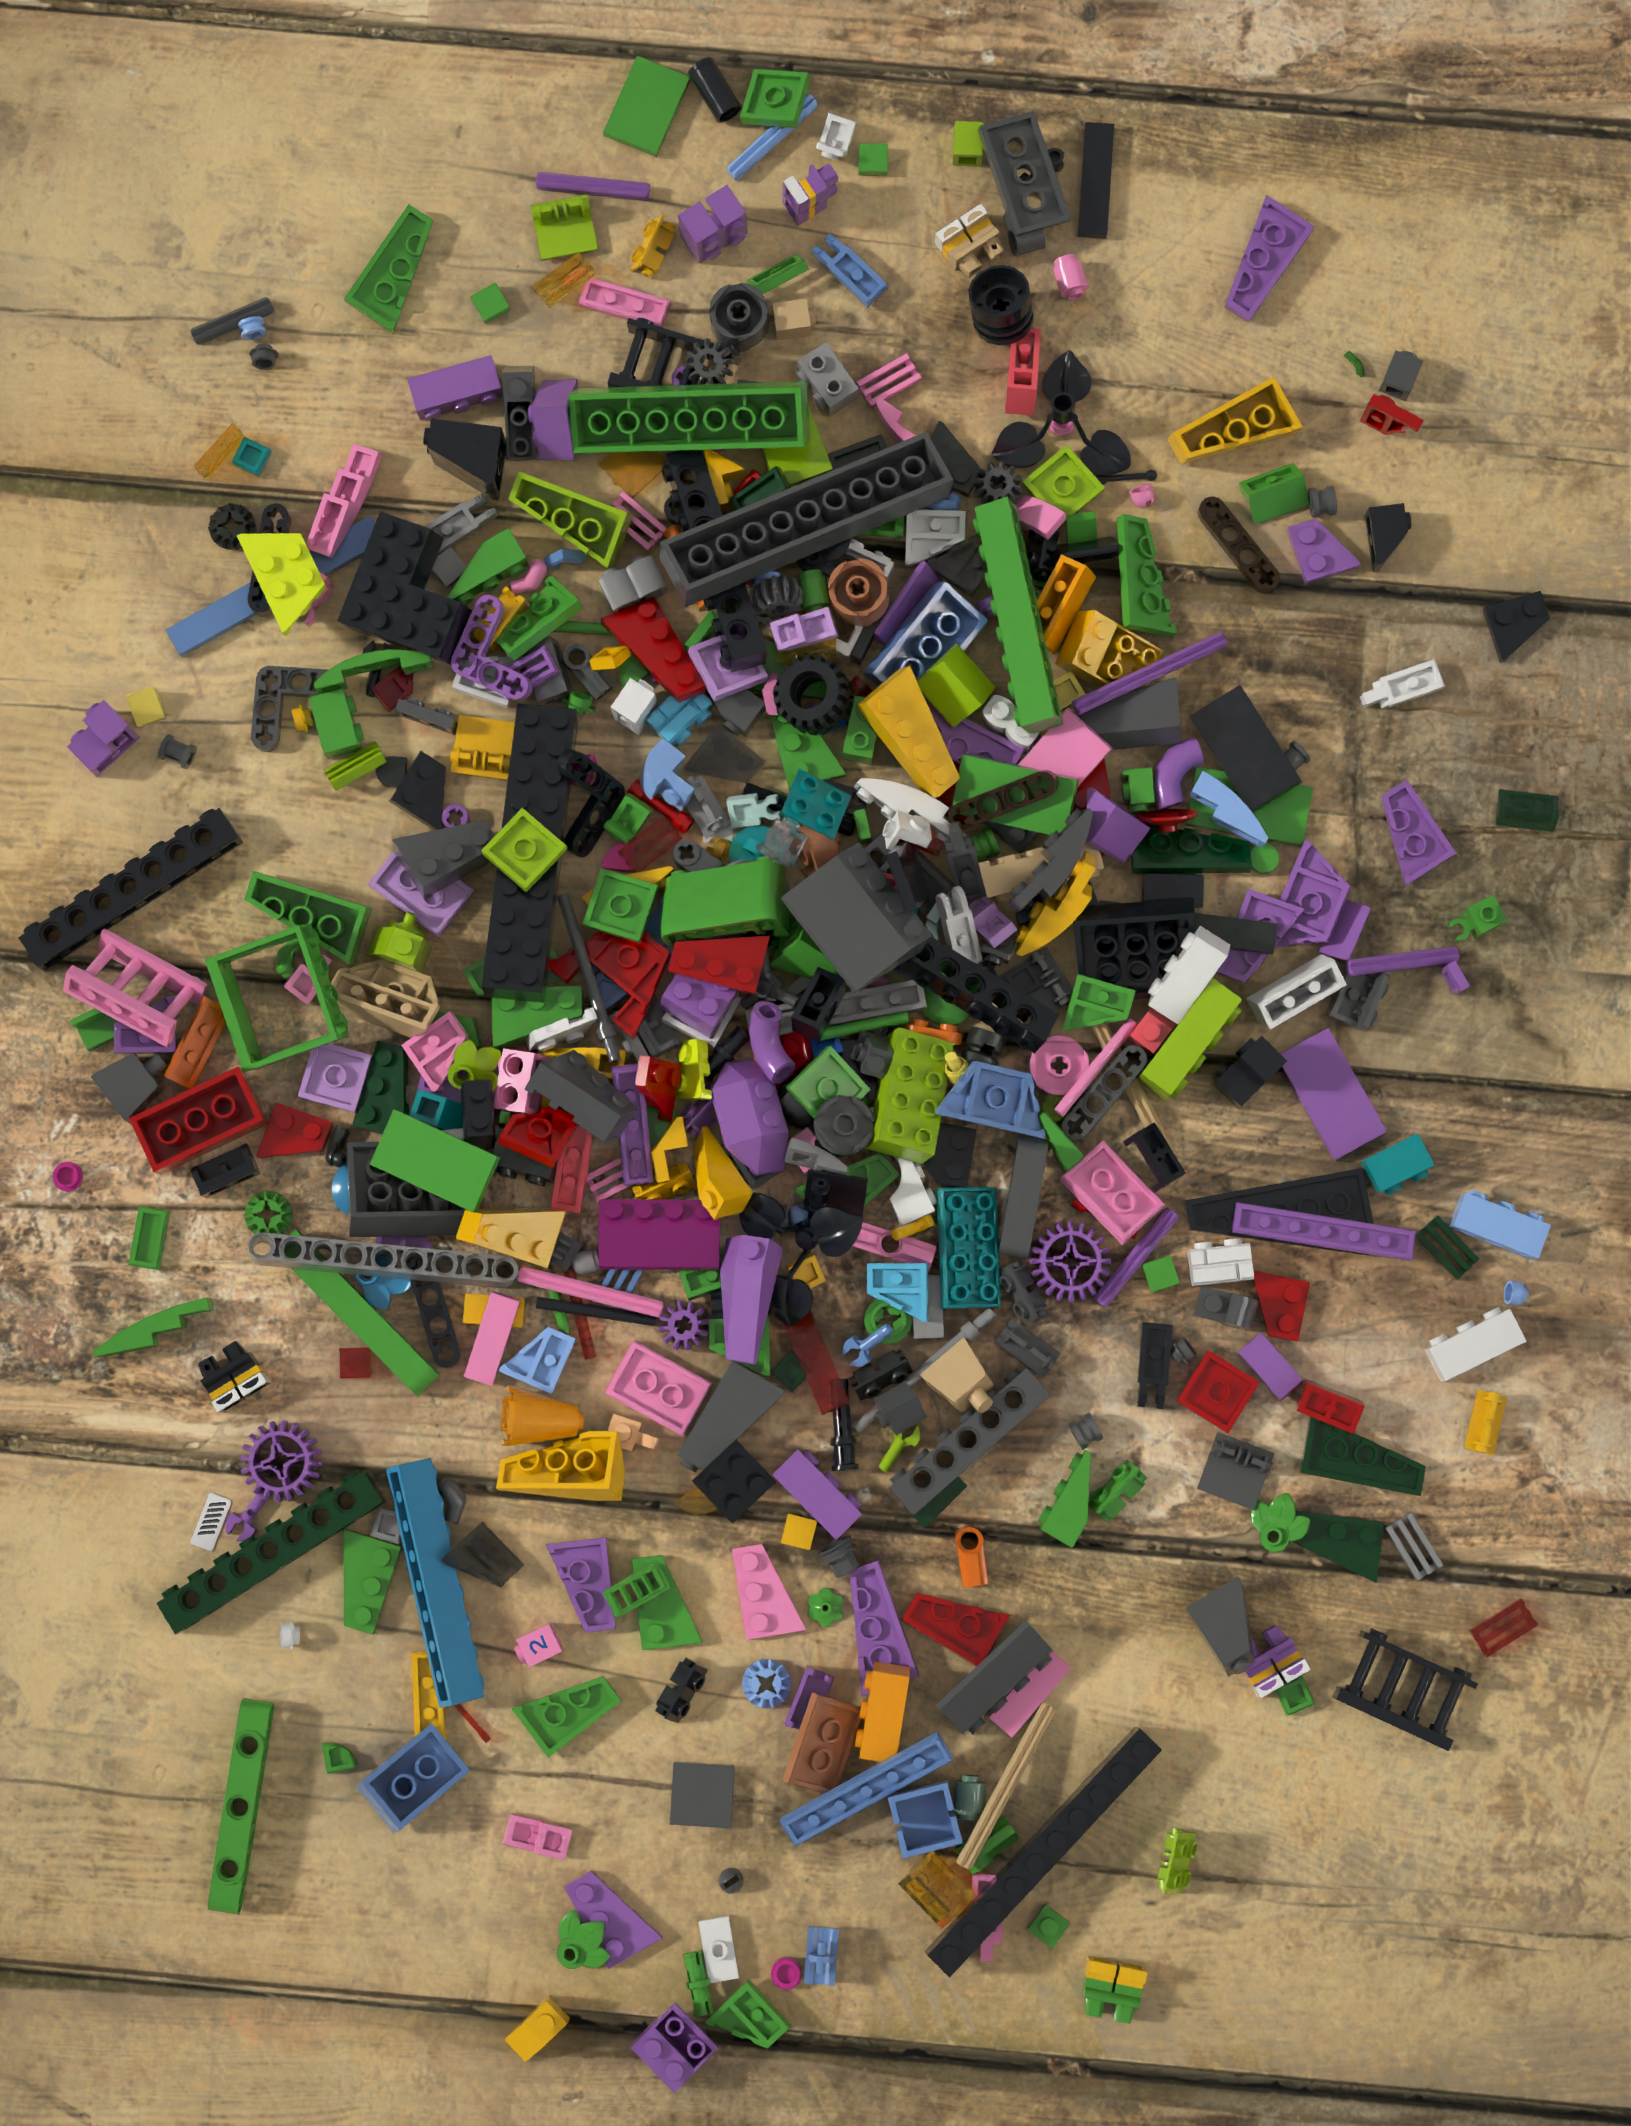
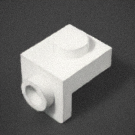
M829 112L816 149L822 150L821 155L832 160H838V157L847 156L857 121Z
M897 810L892 820L886 822L883 829L886 849L889 850L894 849L899 839L927 848L932 840L929 821H926L921 816H913Z

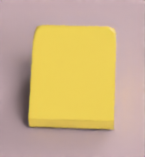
M154 687L126 695L137 727L166 719L158 691Z

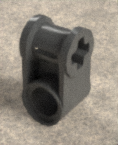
M689 839L679 841L673 849L675 864L688 872L726 866L714 855L708 853ZM689 848L692 849L693 859L686 858L684 861L681 860L680 850L687 851Z

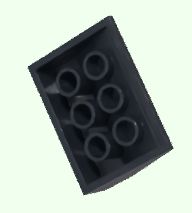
M1194 898L1086 906L1083 912L1073 921L1078 974L1135 989L1134 999L1150 998L1151 994L1148 993V990L1156 978L1162 980L1167 973L1164 968L1173 955L1178 957L1183 950L1180 946L1189 932L1193 934L1196 932Z

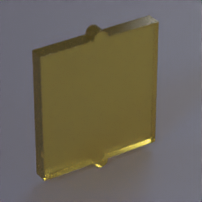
M657 451L611 452L599 463V466L613 479L614 485H619L633 499L662 472L661 466L665 465V459Z

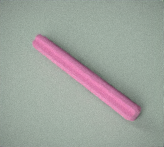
M525 1266L520 1267L517 1275V1280L520 1283L654 1317H660L664 1307V1303L659 1300Z

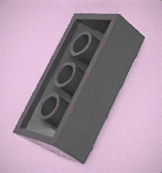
M1025 1620L936 1706L962 1734L965 1735L970 1731L973 1735L986 1723L983 1717L991 1710L996 1714L1008 1702L1005 1697L1013 1689L1018 1693L1030 1682V1679L1027 1677L1028 1674L1035 1668L1040 1672L1053 1660L1050 1657L1053 1650Z

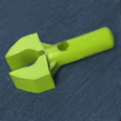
M918 1425L914 1429L913 1434L904 1440L901 1439L902 1433L897 1436L894 1434V1442L878 1466L880 1470L886 1473L889 1472L905 1446L912 1445L916 1447L920 1441Z

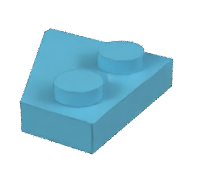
M867 1263V1294L916 1317L922 1322H928V1263Z

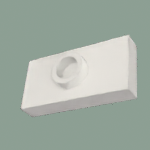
M729 1915L699 1920L707 1977L710 1978V1983L738 1979L739 1972Z

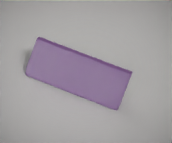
M925 561L919 563L876 627L874 640L884 646L928 590L935 582H938V576Z

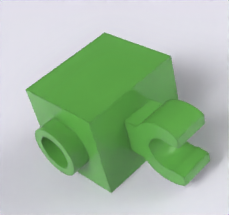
M1493 894L1466 908L1461 913L1463 919H1453L1447 927L1449 929L1457 925L1462 928V935L1454 939L1455 942H1461L1469 936L1470 932L1474 939H1477L1502 926L1508 920Z

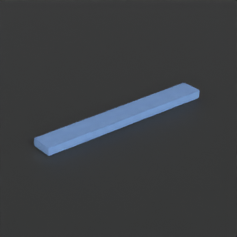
M371 516L350 527L346 537L332 558L310 551L319 572L328 576L363 556L375 525ZM250 583L166 629L181 657L256 616L248 604ZM264 593L261 600H256L260 608H262L264 603H268Z

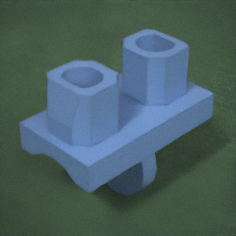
M808 1926L804 1974L805 1984L835 1986L839 1928Z

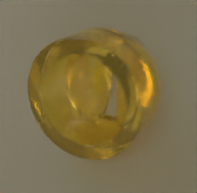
M723 837L712 838L709 842L713 844V847L707 846L706 850L724 862L729 853L731 841Z

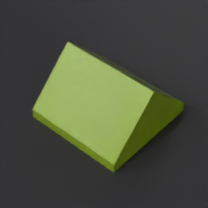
M955 644L917 680L922 694L952 728L981 707L996 688L958 644Z

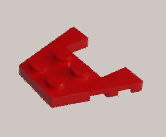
M599 931L593 935V938L584 942L590 963L631 996L627 1003L612 1018V1022L634 1039L671 954L645 931L641 943ZM573 947L561 957L549 961V969L566 984L580 971Z

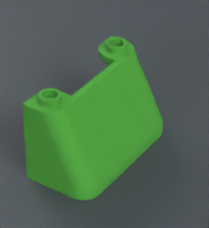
M763 856L754 862L693 872L685 870L672 872L671 876L665 879L661 919L662 940L673 950L675 942L696 941L703 938L754 931L757 935L763 934V930H774L775 937L790 935L788 908L781 900L782 896L786 894L784 866L772 856Z

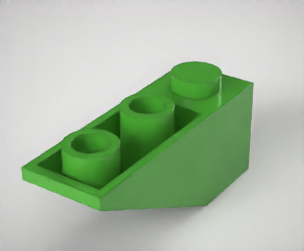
M509 528L482 543L447 598L468 605L474 600L473 596L482 591L488 593L496 589L500 585L499 582L507 577L515 578L525 571V567L529 564Z
M1084 1450L1082 1455L1078 1452L1076 1453L1068 1467L1072 1470L1067 1481L1061 1479L1053 1495L1057 1496L1052 1507L1046 1505L1038 1518V1521L1042 1523L1039 1528L1040 1530L1073 1548L1088 1522L1091 1452Z

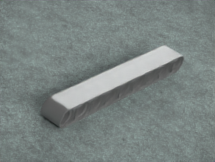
M257 1233L252 1236L248 1243L249 1257L255 1264L262 1266L493 1288H508L512 1286L516 1281L519 1271L518 1264L512 1257L274 1233ZM259 1243H266L271 1249L266 1255H258L254 1252V1247ZM289 1246H297L301 1250V1254L296 1258H289L285 1255L284 1251ZM319 1249H327L331 1252L332 1256L326 1261H320L315 1257V1253ZM358 1252L362 1260L357 1264H350L345 1259L347 1253ZM385 1254L391 1257L392 1263L387 1267H381L376 1263L375 1259L379 1255ZM411 1257H416L421 1260L422 1266L417 1270H412L407 1267L405 1262ZM441 1260H446L451 1263L452 1270L447 1273L437 1270L436 1264ZM471 1263L479 1264L482 1268V1273L476 1276L470 1275L466 1267ZM500 1266H507L511 1269L513 1275L509 1278H501L497 1275L496 1269Z

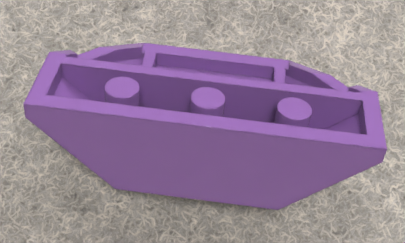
M754 1059L726 1062L711 1088L712 1101L725 1148L741 1163L749 1167L755 1176L784 1171L788 1129L775 1084L767 1078Z

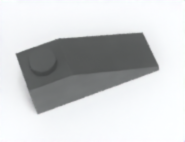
M705 686L720 718L725 722L723 724L724 728L736 736L741 733L746 737L766 710L765 702L747 689L714 702Z

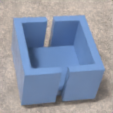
M946 1779L898 1791L887 1796L894 1825L901 1823V1826L896 1827V1833L903 1859L963 1843L955 1812L948 1813V1811L954 1810Z

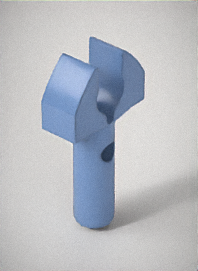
M885 1324L864 1340L858 1339L856 1335L845 1341L842 1356L853 1348H861L859 1357L849 1365L855 1367L866 1365L873 1360L870 1356V1350L893 1333L892 1327Z

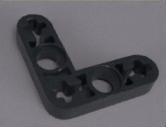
M567 749L559 756L558 770L588 793L590 797L566 834L564 844L567 846V852L578 857H585L593 850L605 830L604 824L612 818L625 796V789L618 780L586 755L573 749ZM572 760L581 767L579 770L573 769L570 764ZM592 771H595L596 779L593 784L588 786L587 777ZM598 810V821L591 825L590 817L594 811ZM578 840L581 841V845H580V846L577 844V841H578Z

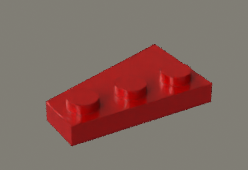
M770 936L675 942L667 972L755 995Z

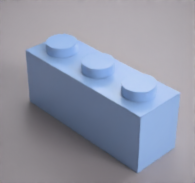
M1471 1190L1470 1193L1460 1194L1449 1224L1450 1229L1530 1260L1539 1259L1551 1227L1550 1224L1543 1222V1216L1532 1212H1527L1526 1215L1515 1211L1516 1206L1504 1201H1499L1498 1204L1487 1201L1488 1196L1475 1190Z

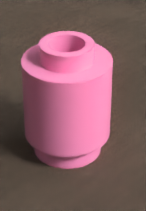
M1067 254L1057 258L1054 261L1055 267L1053 272L1061 297L1068 298L1070 301L1083 297L1085 295L1084 292L1089 286L1081 261L1077 259L1075 254Z

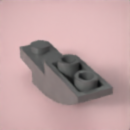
M1089 808L1081 812L1076 809L1065 819L1064 822L1067 826L1060 833L1055 830L1045 839L1043 843L1046 847L1040 853L1048 862L1042 860L1032 869L1031 873L1034 876L1027 883L1021 881L1012 889L1010 894L1013 897L1007 903L1014 911L1023 909L1037 893L1044 899L1051 897L1064 883L1085 846L1093 815Z

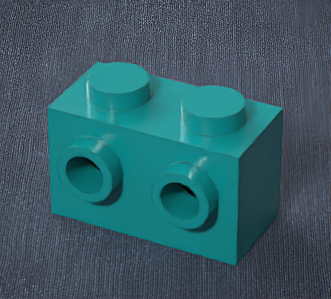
M1418 1133L1360 1162L1375 1193L1378 1194L1384 1191L1386 1196L1402 1189L1403 1187L1400 1182L1410 1177L1414 1183L1430 1175L1427 1169L1434 1166Z

